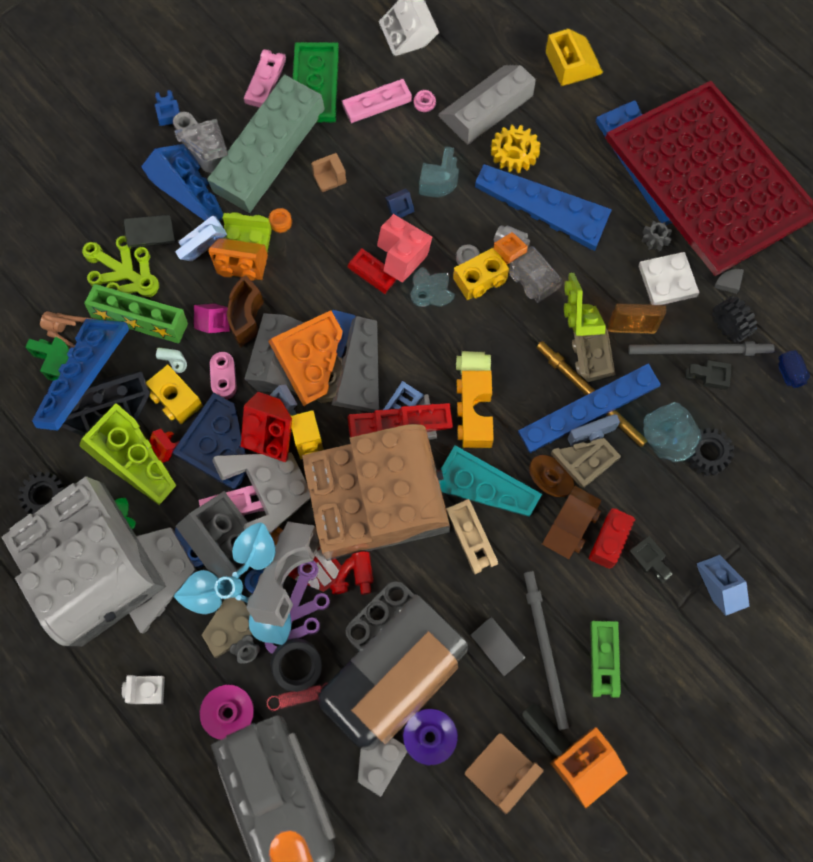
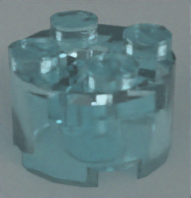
M673 402L662 406L654 412L647 414L643 420L645 424L643 428L644 436L661 459H669L672 462L686 460L696 452L694 449L702 439L700 429L692 415L679 403Z

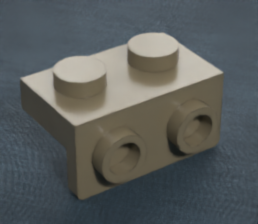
M605 328V334L576 336L574 333L575 339L572 340L574 352L578 355V361L575 363L578 375H581L587 382L616 375L608 330Z

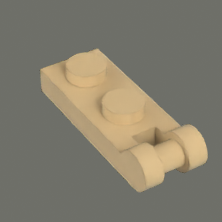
M468 499L446 508L447 515L473 573L482 572V568L487 566L493 567L498 565L497 558L470 500ZM483 550L485 556L477 559L475 553Z

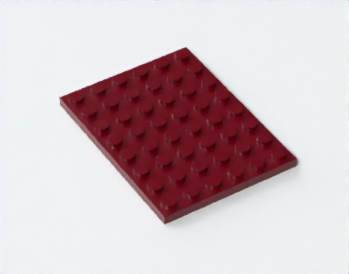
M712 81L607 132L605 136L607 142L714 276L813 221V200Z

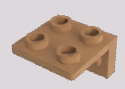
M498 734L465 771V775L503 813L507 814L542 774L543 770L536 763L530 762L506 737Z

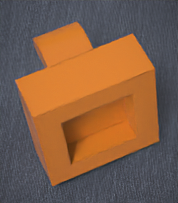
M513 232L494 243V250L502 257L506 265L527 253L528 246Z

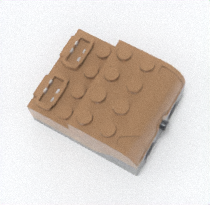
M410 424L351 437V444L302 455L321 551L327 561L350 556L356 552L372 551L450 532L449 520L439 480H444L442 470L436 471L425 426Z

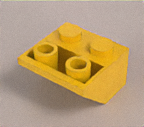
M571 29L548 35L546 54L561 86L602 74L603 71L586 37Z

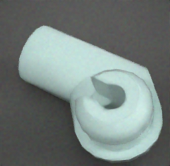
M158 347L156 352L157 359L169 361L172 369L177 373H182L186 370L187 361L179 350Z

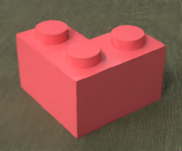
M393 214L381 226L377 244L379 248L387 252L384 272L403 283L428 256L432 236Z

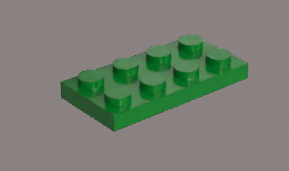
M295 43L293 80L322 95L325 110L318 116L316 122H336L338 43Z

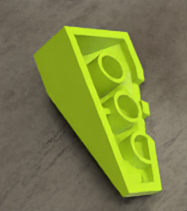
M116 403L81 439L79 446L157 504L160 505L176 487L163 463L152 450L148 439L146 440L139 429L136 420Z

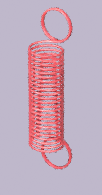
M319 684V686L315 685L314 688L312 686L304 690L303 693L299 691L297 699V692L296 694L292 691L279 694V707L284 708L285 704L286 707L287 705L289 707V705L292 706V703L296 705L297 700L298 704L299 701L300 704L301 702L304 703V699L305 702L306 700L308 702L310 693L312 697L314 690V694L316 691L317 695L318 688L319 692L322 688Z

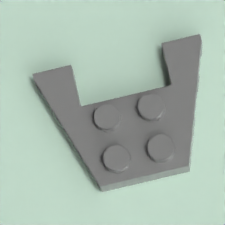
M288 453V460L286 462L263 454L228 455L213 458V463L221 480L243 472L247 473L266 513V516L246 523L244 529L256 523H264L271 534L287 518H290L311 499L308 485L292 453Z
M171 527L136 536L166 585L164 589L152 596V599L129 613L142 634L147 632L156 617L164 612L167 604L173 599L175 593L183 586L186 580L193 573L197 572L196 567H194Z

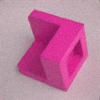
M218 304L194 305V328L206 333L229 331L228 307Z

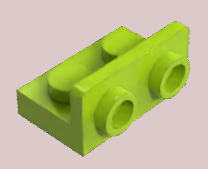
M236 212L223 214L224 230L227 233L223 239L264 244L266 251H268L272 230L268 218L261 215L246 216Z

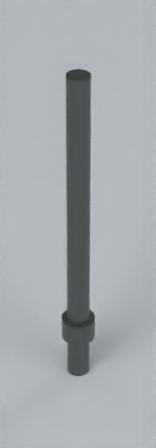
M744 341L743 344L629 345L628 353H743V356H754L755 353H774L775 347L774 344H755L754 341Z
M534 572L524 573L528 591L526 598L528 605H531L558 730L567 729L569 725L541 602H543L541 591H538Z

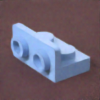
M211 216L179 241L181 248L175 252L180 260L193 261L207 251L218 238H224L227 233L217 217Z

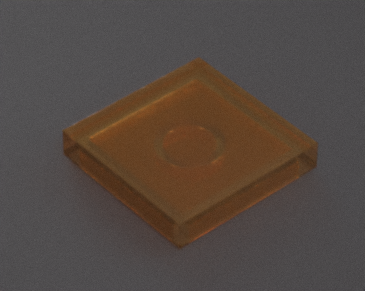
M616 304L608 323V331L655 334L666 315V305Z

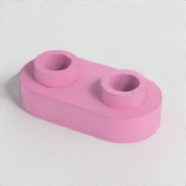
M216 353L210 360L211 388L213 393L227 400L232 398L237 391L235 362L229 353ZM220 361H226L224 365H218ZM221 383H227L226 387H219Z

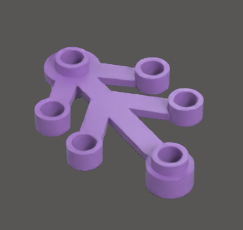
M314 560L313 562L298 566L300 576L290 598L293 603L290 611L291 624L292 621L317 610H325L329 607L330 600L323 593L317 594L314 600L299 606L308 582L314 580L319 573V568ZM305 565H311L312 571L305 573L303 568ZM321 597L327 600L324 606L317 605V600ZM308 618L303 626L290 631L288 640L301 638L308 634H316L320 630V623L315 618ZM310 622L317 624L316 629L313 631L307 629V625ZM265 642L267 650L273 654L277 646L273 643Z

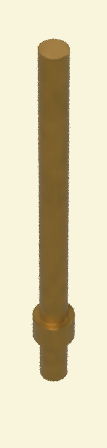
M543 341L538 344L536 348L549 360L548 363L554 369L558 368L585 395L595 391L564 361L565 358L559 352L555 353ZM616 410L606 414L607 416L617 414L620 421L618 426L640 447L646 444L648 440Z

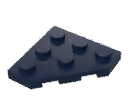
M213 393L172 452L178 458L232 490L238 489L247 473L243 472L221 480L213 463V458L216 456L246 455L245 448L240 447L242 434L235 405L218 394Z

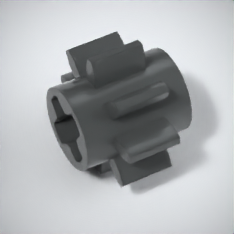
M653 221L651 227L645 226L642 242L646 243L648 250L657 249L661 251L663 245H669L671 241L669 236L672 230H668L665 222L656 223Z

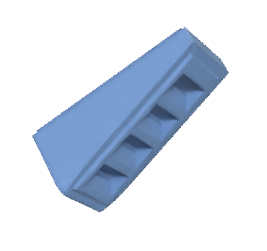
M402 381L383 410H390L393 407L400 409L401 406L396 404L398 400L408 406H416L424 395ZM405 392L414 399L411 402L403 397L402 394Z

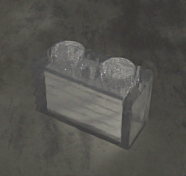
M534 246L528 248L527 253L510 263L509 273L515 282L519 281L524 286L526 295L530 299L536 300L537 303L561 287V277Z

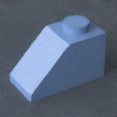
M721 555L697 563V568L713 602L725 615L750 607L746 581Z

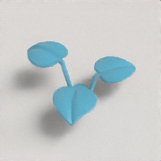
M264 523L251 525L236 539L232 553L236 562L244 564L240 570L233 572L232 576L219 579L210 571H197L186 580L183 586L175 593L174 598L187 609L200 614H209L218 610L222 604V598H236L248 603L249 598L241 594L243 584L239 576L247 571L249 566L255 570L266 568L275 557V544ZM289 613L284 626L280 627L255 622L250 615L249 628L258 640L283 645L290 635L291 616Z

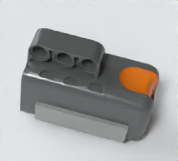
M277 715L257 724L253 723L226 735V738L211 745L228 799L252 862L332 861L335 853L332 838L336 837L297 736L295 733L290 734L283 717Z

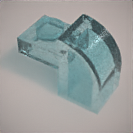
M445 147L441 166L423 163L419 181V195L442 197L451 193L456 188L459 169L456 168L457 158L454 157V148Z

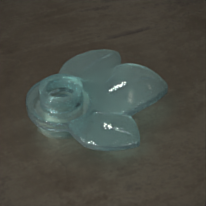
M424 267L419 269L413 276L412 302L420 307L430 304L444 306L450 303L455 295L451 291L446 290L449 282L448 273H438L430 276ZM420 294H425L427 297L419 298L418 296Z

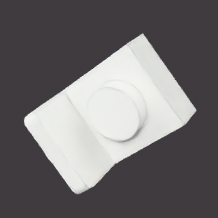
M127 675L126 682H123L122 697L125 698V703L163 704L165 677Z

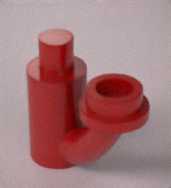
M369 552L353 553L342 564L334 584L329 585L332 594L348 592L347 587H349V583L344 581L351 569H354L355 582L357 586H360L361 595L371 593L370 584L374 581Z

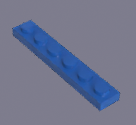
M646 364L518 430V433L529 453H532L569 434L572 429L586 425L660 387L661 384L650 365Z

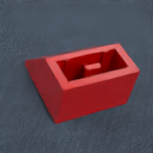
M257 392L244 405L240 447L286 462L288 460L292 417L281 399Z

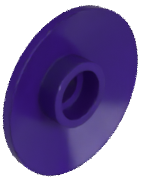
M425 709L419 711L405 726L403 734L404 745L409 755L421 764L436 765L442 763L455 750L457 744L456 727L450 717L439 710ZM428 732L435 734V741L432 743L425 740V735Z

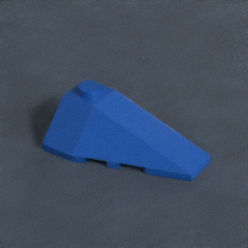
M181 144L154 149L141 166L148 178L157 187L204 221L211 216H216L218 221L223 220V212L215 196L209 193L206 187L208 185L206 178L201 177L198 171L200 165L187 147Z

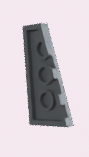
M356 316L351 321L346 342L347 351L342 359V372L337 380L336 387L338 388L336 396L333 397L332 405L374 413L375 410H379L377 321Z

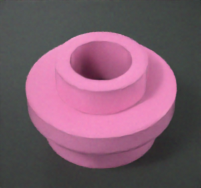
M428 90L418 92L414 98V106L421 112H429L436 105L435 96Z

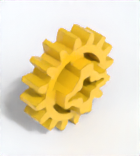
M511 125L510 130L503 127L502 133L497 132L495 139H492L491 156H494V163L501 162L500 168L503 169L507 166L508 172L516 168V171L520 173L521 167L529 170V165H535L536 158L539 157L540 142L536 141L537 135L531 136V129L523 131V126L521 125L518 129Z

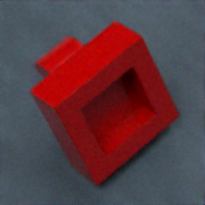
M158 429L152 432L149 443L157 458L162 463L169 461L179 441L172 443L170 440L173 433H164L162 429Z

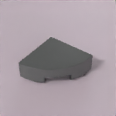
M732 269L726 271L718 278L714 288L737 294L744 270Z

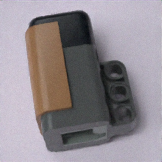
M391 582L347 626V638L359 652L321 689L317 699L318 705L338 728L362 750H373L381 742L386 745L458 669V661L468 652V645L421 597L414 595L401 582ZM399 590L403 592V598L397 602L390 600V594L393 591ZM376 609L385 611V616L379 621L371 619V614ZM357 628H364L366 630V635L361 640H355L352 637L353 631Z

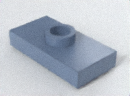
M617 414L572 429L568 436L570 445L573 446L587 440L592 442L593 440L603 438L604 434L616 430L620 423Z

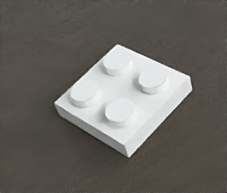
M685 252L645 260L639 263V269L652 307L698 296L699 290Z

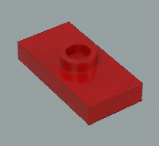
M363 248L360 249L347 266L384 294L387 293L397 280L384 272L385 264Z

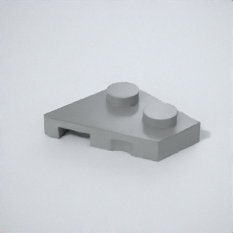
M391 738L386 745L381 742L373 750L361 749L358 782L381 797L407 753L405 745Z

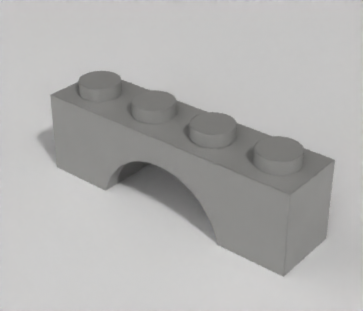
M287 522L284 530L280 533L275 547V557L259 576L254 593L248 599L246 608L255 622L280 627L284 626L293 603L285 589H283V583L287 575L294 568L304 563L313 562L320 546L315 526Z

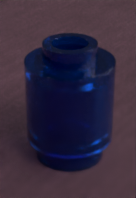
M797 350L780 355L778 357V366L786 385L798 388L807 384L810 374L802 355H799Z

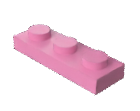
M404 79L343 100L342 103L350 122L353 123L411 102L412 95Z

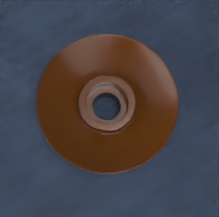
M539 455L530 462V475L540 489L555 497H565L571 493L574 488L573 478L555 458Z

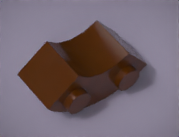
M247 275L242 277L232 289L227 311L228 323L240 348L257 336L258 328L255 317L258 310L264 304L260 290Z
M574 486L542 545L567 559H570L573 552L579 553L586 541L582 539L585 530L590 522L595 524L602 510L598 509L602 500Z

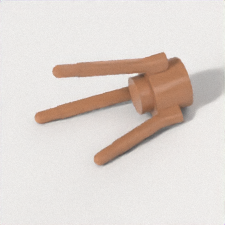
M46 311L41 317L40 326L48 331L47 336L58 337L69 348H74L75 345L60 336L58 332H63L66 325L74 326L76 322L84 323L85 319L92 318Z

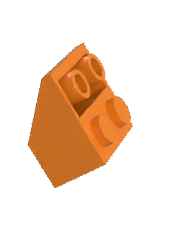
M218 238L210 246L209 254L217 274L224 277H244L247 275L251 281L255 279L262 280L268 257L264 244Z
M597 727L590 729L567 748L563 754L550 762L584 808H587L627 774L615 750Z

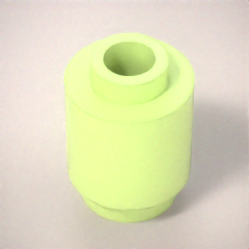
M462 351L461 356L456 358V370H461V375L462 371H490L491 355H486L485 352Z

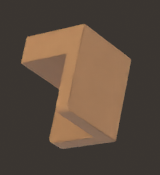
M337 153L311 163L313 176L321 192L346 183L345 169Z

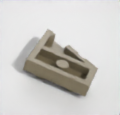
M605 438L593 440L590 443L574 444L573 447L564 449L556 448L551 452V455L582 489L621 457Z
M226 598L202 634L215 658L229 651L230 646L242 640L243 636H253L249 628L251 614L246 608L247 605L242 600Z

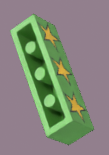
M97 284L93 285L84 303L90 316L94 319L126 322L131 330L178 344L188 325L182 309Z

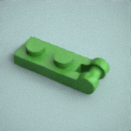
M592 621L590 622L592 697H601V694H606L619 698L618 622ZM601 676H610V684H602Z

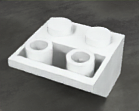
M398 0L379 21L391 51L395 56L425 47L439 33L424 0Z

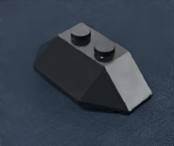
M143 372L121 373L92 382L61 427L85 436L115 403L137 420L150 396Z

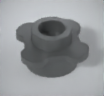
M245 635L242 640L232 644L229 650L231 654L237 656L238 663L243 664L253 661L260 652V647L258 644H254L251 635Z

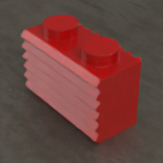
M612 508L607 514L588 559L608 569L613 568L620 558L619 555L626 544L625 541L632 530L631 527L635 522V518Z

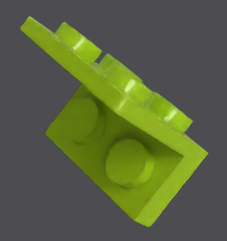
M569 273V281H565V295H568V303L564 304L565 318L568 317L569 327L573 328L576 336L605 334L606 325L597 307L590 304H582V288L575 274Z

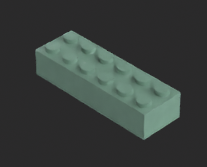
M284 75L207 180L213 192L251 213L316 123L318 116L325 110L322 95Z

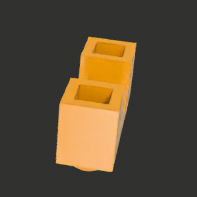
M462 371L461 379H457V394H461V402H457V417H462V425H458V440H462V448H492L494 440L493 417L480 416L473 409L479 402L491 401V371Z

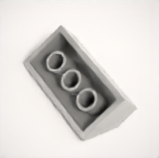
M504 65L440 112L439 117L468 145L531 98L534 93L536 79L521 65Z

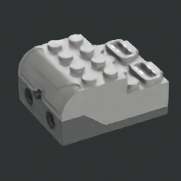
M86 476L76 484L72 483L55 495L51 502L34 514H29L12 526L8 533L2 536L4 543L21 571V574L15 577L19 587L44 630L53 640L63 646L83 647L166 587L104 483Z

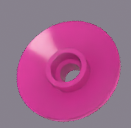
M223 685L213 689L204 698L200 708V720L203 728L209 735L219 740L226 738V735L251 725L254 716V707L250 696L243 689L233 685ZM227 708L233 710V715L230 718L224 716Z

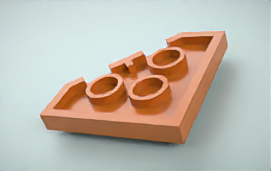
M331 310L268 341L303 406L323 397L328 391L330 374L333 371L337 356L336 350L343 332Z

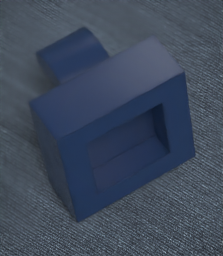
M407 189L385 197L391 216L395 214L401 218L415 212L410 192Z

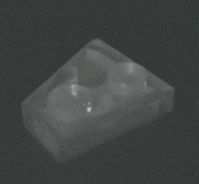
M217 119L174 131L179 142L184 141L188 148L198 153L199 157L204 161L228 155Z

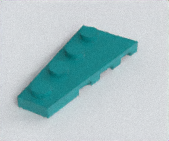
M456 445L441 468L444 480H439L441 492L530 517L542 496L536 490Z

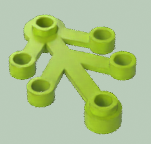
M121 236L116 240V245L121 252L122 264L103 253L99 244L88 242L84 245L82 252L88 262H101L115 271L100 274L98 271L90 272L87 280L91 286L94 284L101 286L102 284L109 283L106 286L107 288H117V291L128 294L138 292L145 297H151L157 293L159 282L154 275L150 274V254L146 248L139 247L134 252L135 258L140 263L141 275L133 271L131 247H128L127 244L121 246L123 242H126L125 236ZM146 253L144 257H139L140 254ZM94 277H99L97 281H92ZM128 279L133 282L131 284L119 286L117 283H115V281ZM150 282L148 286H143L145 283Z

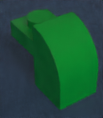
M58 337L54 338L53 343L43 339H39V341L29 339L25 348L33 357L45 360L40 372L50 381L57 380L60 376V366L66 364L69 358L67 353L70 348Z

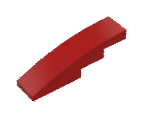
M450 403L402 406L400 409L375 410L374 413L349 414L348 416L350 438L410 424L423 425L426 427L427 432L453 427Z

